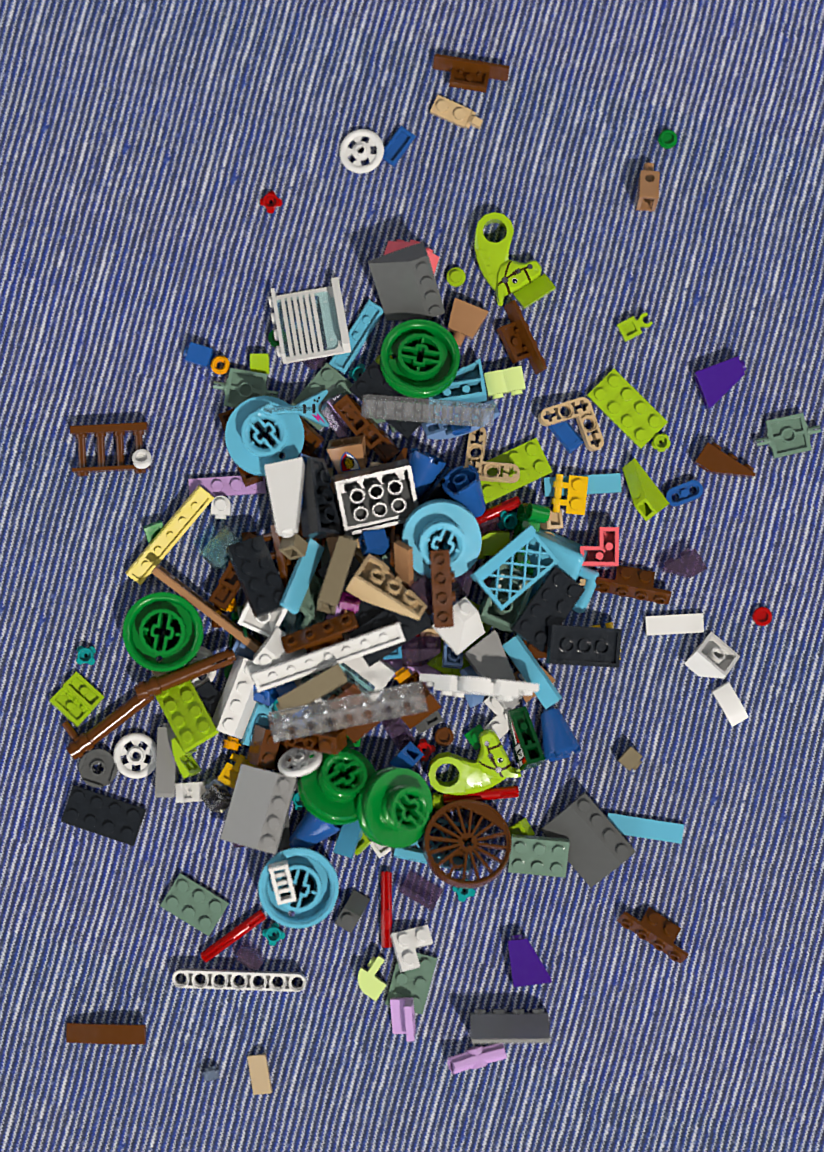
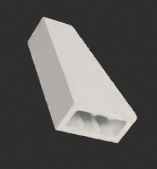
M302 457L264 465L276 531L283 538L292 537L299 530L305 462Z

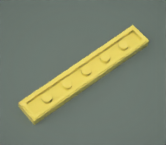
M198 485L125 572L126 575L139 585H142L155 566L163 560L214 497Z

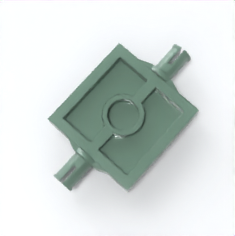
M230 368L226 382L214 381L213 389L224 390V406L237 408L244 401L258 396L278 398L276 396L278 391L267 390L268 374Z
M803 413L765 421L767 437L758 438L756 442H760L757 443V447L768 444L771 448L773 459L812 450L810 435L821 433V429H819L821 427L820 425L808 427Z
M315 574L313 575L299 610L305 617L301 625L302 628L309 627L311 622L315 625L323 622L326 613L316 610L324 583L321 575L319 578Z

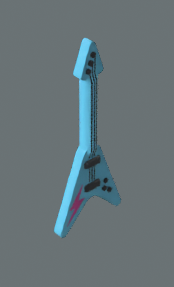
M322 390L296 405L273 406L272 403H268L258 408V411L267 416H272L273 413H296L323 427H328L329 423L318 410L320 403L328 394V390Z

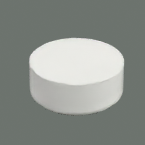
M145 449L136 450L132 455L133 465L139 469L150 466L152 462L150 452Z

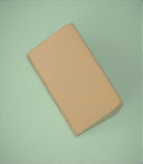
M267 1054L247 1056L253 1095L272 1093Z

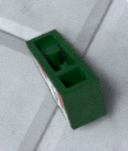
M526 706L509 710L508 717L514 754L520 770L538 767L546 759Z

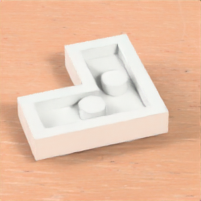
M488 696L483 702L496 716L483 729L494 730L500 740L510 730L508 711L511 709L510 707L504 709L495 697Z
M424 925L390 935L400 972L419 968L420 963L416 948L433 944L429 926Z

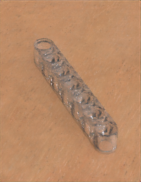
M372 394L362 396L361 416L365 418L492 427L495 414V406L487 403Z

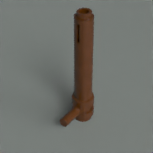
M226 649L161 676L150 677L146 682L144 680L140 681L134 688L139 700H148L152 695L158 696L167 689L231 665L237 659L233 649Z
M135 694L86 733L83 732L80 735L77 734L68 721H65L62 726L72 739L69 742V746L66 747L67 751L75 760L78 757H83L87 750L91 751L95 748V744L153 701L155 695L150 696L151 698L148 700H139L137 694Z

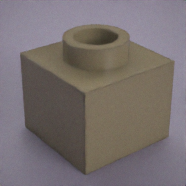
M295 533L292 537H282L278 550L289 560H293L306 555L308 543Z
M629 746L617 761L628 771H631V769L636 770L642 763L640 759L643 756Z

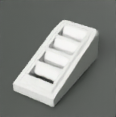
M288 860L269 864V872L277 904L297 901ZM285 869V871L274 873V871ZM287 876V879L276 881V878ZM289 884V887L278 889V886ZM289 891L291 892V895H286V896H282V897H280V895H279V894H281V893H285V892H289Z

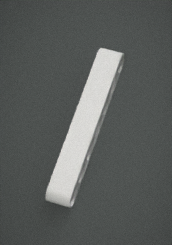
M182 968L178 969L172 977V982L176 987L198 989L298 992L304 989L307 982L305 975L300 972ZM177 974H185L186 982L180 983L177 980ZM203 974L206 977V982L198 983L196 975ZM223 975L225 983L218 984L215 981V976ZM235 976H243L245 979L244 984H236ZM254 977H263L264 984L256 985ZM281 977L284 982L283 985L276 986L273 983V978ZM300 977L303 984L300 987L294 986L292 983L293 978Z

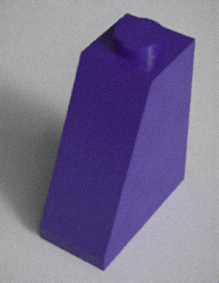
M739 356L699 370L693 374L707 410L745 375L746 366L744 361L739 359Z
M522 934L511 935V939H507L513 987L552 983L549 973L527 937H523Z

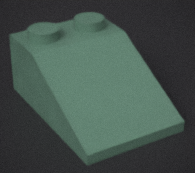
M502 564L499 569V575L509 576L510 566ZM513 568L512 576L523 577V572ZM526 574V578H534L533 576ZM493 577L489 588H495L496 577ZM499 578L498 588L508 589L509 579ZM512 579L511 590H520L522 588V580ZM533 585L502 611L485 594L478 610L481 621L509 634L513 631L510 628L524 610ZM498 591L497 599L501 604H504L507 601L508 592Z

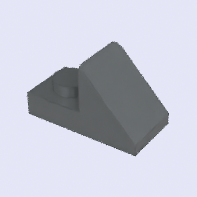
M353 890L334 924L352 933L370 898Z

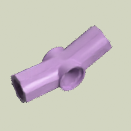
M503 1043L487 1046L480 1045L469 1048L464 1053L448 1057L447 1065L451 1073L456 1074L468 1069H478L487 1066L488 1063L506 1059L507 1056Z

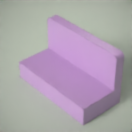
M413 997L391 998L393 1034H406L407 1042L415 1041L416 1025Z

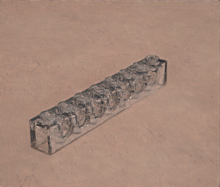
M422 681L268 712L274 742L425 712L428 709Z

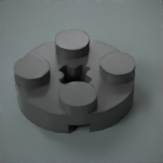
M104 749L89 751L81 758L79 763V773L83 781L91 787L99 788L109 785L115 779L118 772L113 755ZM101 763V767L104 769L97 774L93 766Z

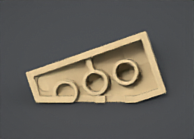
M368 554L346 588V591L364 602L419 620L427 605L412 590H407L401 584L402 580L399 577L395 578L389 572L390 568L384 562Z

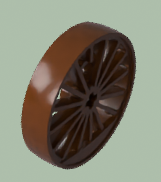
M458 800L443 806L432 816L424 833L423 851L428 866L440 880L457 888L472 889L490 883L504 870L511 854V835L504 818L491 806L476 800ZM460 809L470 811L467 833ZM456 810L462 832L447 813ZM474 812L481 817L470 834L472 813ZM443 816L457 834L436 822ZM483 818L491 822L474 836ZM494 825L501 830L500 833L478 838ZM435 827L455 839L430 836V832ZM503 836L505 846L480 842ZM429 841L452 843L454 845L430 850ZM469 841L470 846L464 847V843ZM482 848L504 850V857L501 860ZM456 849L439 863H436L432 857V854ZM479 853L500 865L492 871ZM473 854L489 875L483 878L479 877ZM468 855L476 880H465ZM454 857H460L462 858L463 863L461 865H456L453 863L452 859ZM446 861H448L451 868L448 874L440 868ZM463 869L462 879L451 876L453 871H461Z

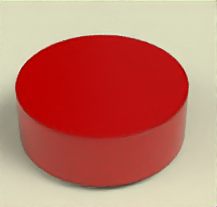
M759 607L753 611L752 620L758 626H766L772 620V613L766 607Z

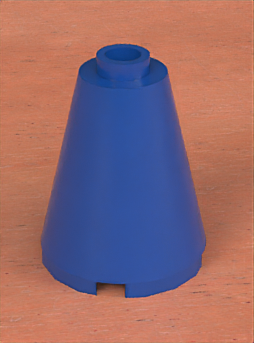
M412 447L408 462L411 465L417 501H419L444 469L446 462L426 451L420 453L418 448Z
M468 465L467 468L458 466L452 469L444 477V484L442 482L444 491L454 501L469 509L474 517L482 516L486 511L479 472L472 465Z
M554 706L543 709L541 729L545 762L568 758L573 751L575 754L581 752V746L560 710L555 709Z
M307 811L290 836L289 845L291 848H311L339 832L342 825L324 822Z

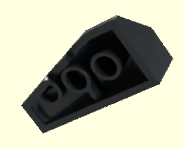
M307 458L301 511L302 535L305 538L321 539L345 535L336 502V495L333 494L330 486L332 479L323 458Z

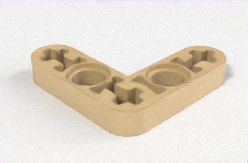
M585 397L545 408L538 414V421L542 426H551L576 418L584 444L589 451H597L604 444L591 402ZM580 403L585 404L584 409L580 408L574 411L573 407L578 406ZM561 407H566L569 410L568 417L561 415ZM555 413V415H556V416L552 417L551 419H549V421H548V419H544V416H545L546 414H547V415H551V414ZM588 419L592 422L591 429L584 427V420ZM595 431L593 435H587L588 433ZM597 440L598 444L596 446L595 444L591 445L590 441Z
M484 427L469 433L464 468H467L468 465L473 466L472 462H476L475 466L479 472L480 481L515 483L519 480L520 470L517 465L484 461L487 433ZM477 431L481 432L479 443H476V437L473 435L477 434ZM475 448L481 450V454L477 457H473L470 454ZM496 468L498 472L495 476H489L487 474L488 469ZM501 469L504 471L503 477H501ZM510 470H514V473H516L513 474L512 477H509L508 473H510Z

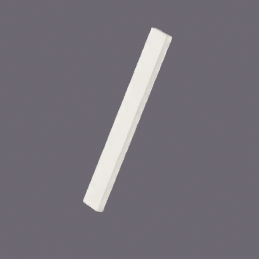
M396 622L253 672L252 677L257 691L261 692L405 641L400 623Z

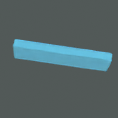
M368 300L348 332L351 352L334 355L329 362L330 366L344 375L346 374L383 315L382 307Z
M620 473L579 475L588 477L587 495L622 492ZM563 476V482L568 483L569 476ZM556 477L544 478L545 497H554L555 487H553V481H555ZM562 488V496H567L568 489Z
M312 538L306 539L308 543L306 555L298 558L280 601V605L293 614H297L324 551V547Z
M516 635L502 645L526 682L539 684V691L534 693L545 709L562 699L519 635Z
M613 813L607 814V819L622 835L682 844L684 824Z

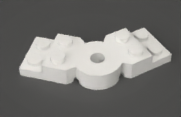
M421 673L419 676V681L427 682L426 686L434 687V690L441 691V695L464 698V694L498 697L497 701L509 702L513 701V698H518L519 695L533 696L534 692L539 691V684Z

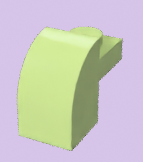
M379 954L376 958L374 956L367 964L368 970L361 966L358 973L360 989L374 1001L379 998L387 986L385 981L375 975L385 961V958Z

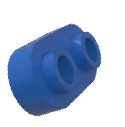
M691 480L669 489L665 498L670 503V506L678 507L698 499L703 493V487L700 482ZM690 487H694L696 489L695 494L690 493ZM672 494L678 495L677 501L672 500Z

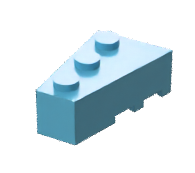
M481 359L476 360L467 367L460 368L454 381L445 391L428 398L430 408L436 410L487 401Z

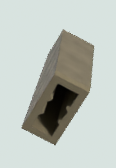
M350 536L338 537L318 598L317 611L335 616L358 542L354 541L355 539Z
M337 664L277 699L279 703L276 706L281 715L285 713L288 717L348 683V680L340 665Z

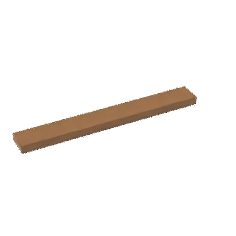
M160 564L155 566L151 572L153 575L256 653L261 647V642L248 632V636L245 638L243 629Z

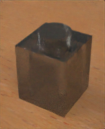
M213 784L200 798L211 812L223 813L230 806L232 796L224 786Z

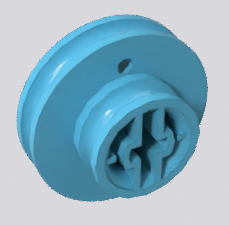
M258 396L248 399L232 412L227 421L225 442L229 455L242 470L256 476H266L264 465L298 458L303 449L304 427L298 414L273 413L272 416H267L258 411V408L268 403H272L273 406L289 405L287 402L276 397ZM262 420L272 421L274 426L270 422L265 424ZM255 423H257L265 433L268 430L271 431L269 433V437L274 443L273 446H271L265 438L259 440L260 432L254 426ZM277 429L279 430V437H278V439H277V437H276V430H277ZM250 431L253 432L254 441L251 440ZM281 453L285 454L284 459L279 458Z
M448 499L430 500L415 508L406 519L402 530V542L413 547V569L419 574L431 579V568L428 567L429 564L431 565L430 551L438 550L437 540H442L446 530L447 543L442 542L439 550L448 549L450 551L451 571H454L455 578L467 572L476 562L481 550V532L474 515L462 504Z
M304 847L289 848L271 858L264 867L259 879V898L266 913L277 923L290 928H307L321 922L332 911L339 892L338 877L331 862L321 853ZM288 860L290 873H296L295 877H292L293 884L298 882L300 872L306 873L303 886L307 887V891L302 890L297 901L278 905L268 865ZM285 869L274 871V873L285 871ZM287 876L276 878V881L287 879ZM310 876L313 880L314 888L312 889L311 896L303 900V896L307 897L311 890L312 884L308 881ZM285 885L278 886V889L285 888ZM285 892V893H281V894H279V895H280V897H282V896H286V895H288V894H287V892ZM290 910L295 912L293 917L288 914Z

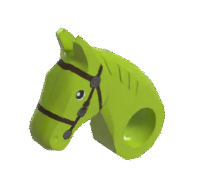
M492 212L484 215L477 224L474 250L484 279L496 292L498 306H503L504 297L517 292L541 275L542 267L536 260L520 263L508 259L514 233L512 222L504 214ZM491 223L500 224L506 231V237L500 242H490L483 235L484 228Z
M485 729L479 734L481 748L476 760L444 752L432 758L427 769L430 784L435 790L451 795L478 793L497 785L506 778L521 777L520 769L511 766L503 745L496 732L492 729ZM443 764H452L458 768L457 777L449 782L439 780L435 773Z

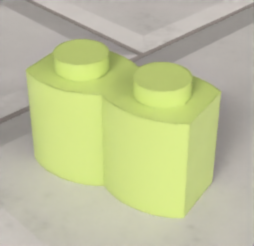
M522 366L484 373L488 397L492 396L493 399H500L504 397L503 394L511 393V396L523 394L522 390H526Z

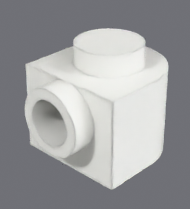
M225 496L215 497L211 503V515H215V519H226V516H231L232 505L230 500Z

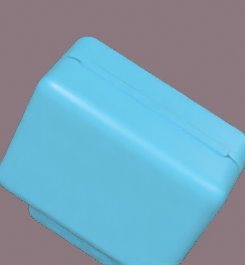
M540 528L539 532L535 533L559 560L555 566L575 582H577L576 580H578L579 576L586 579V583L583 586L585 591L572 608L577 613H583L595 590L596 577H600L599 572L587 566H582L583 562H586L588 558V551H584V556L580 553L579 547L583 545L556 533H553L555 536L544 533L551 531ZM534 538L528 542V551H538V543ZM528 553L531 564L537 565L538 554ZM541 555V566H548L553 562L548 555ZM533 568V577L536 576L537 568ZM551 569L534 583L527 604Z

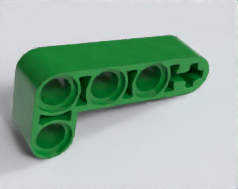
M533 503L520 504L517 511V525L514 530L513 539L530 525L534 527L536 532H539L540 523H546L549 519L550 508ZM516 552L513 563L523 564L524 553ZM527 554V564H531L529 555ZM513 565V568L523 572V566ZM527 567L526 574L532 576L533 567Z

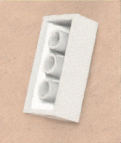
M237 655V660L234 661L212 720L219 732L242 739L257 703L253 698V685L255 683L252 673L262 669L253 663L252 660Z

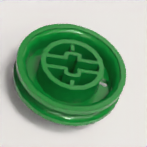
M423 319L405 321L394 327L385 337L380 354V368L386 382L400 394L411 398H430L445 391L454 381L460 362L459 347L453 335L440 324ZM394 355L396 358L391 359L389 356Z
M158 592L141 598L130 608L123 624V640L128 653L139 665L153 671L169 672L184 667L195 658L203 641V623L198 611L186 599L172 593ZM168 618L166 629L171 630L170 636H165L162 647V635H158V629L164 628L165 619ZM174 622L177 624L179 628V633H177V628L173 627ZM179 636L178 640L170 646L171 640L175 641L176 637ZM158 656L163 658L161 662H157L156 658Z
M346 746L337 755L322 752L323 758L320 765L312 772L298 777L297 789L301 802L313 816L324 822L345 825L358 821V796L366 780L376 772L373 765L360 752Z
M386 767L376 771L366 780L358 796L357 818L363 833L369 840L381 846L404 848L412 845L424 834L432 816L433 804L430 789L425 780L418 773L410 769Z

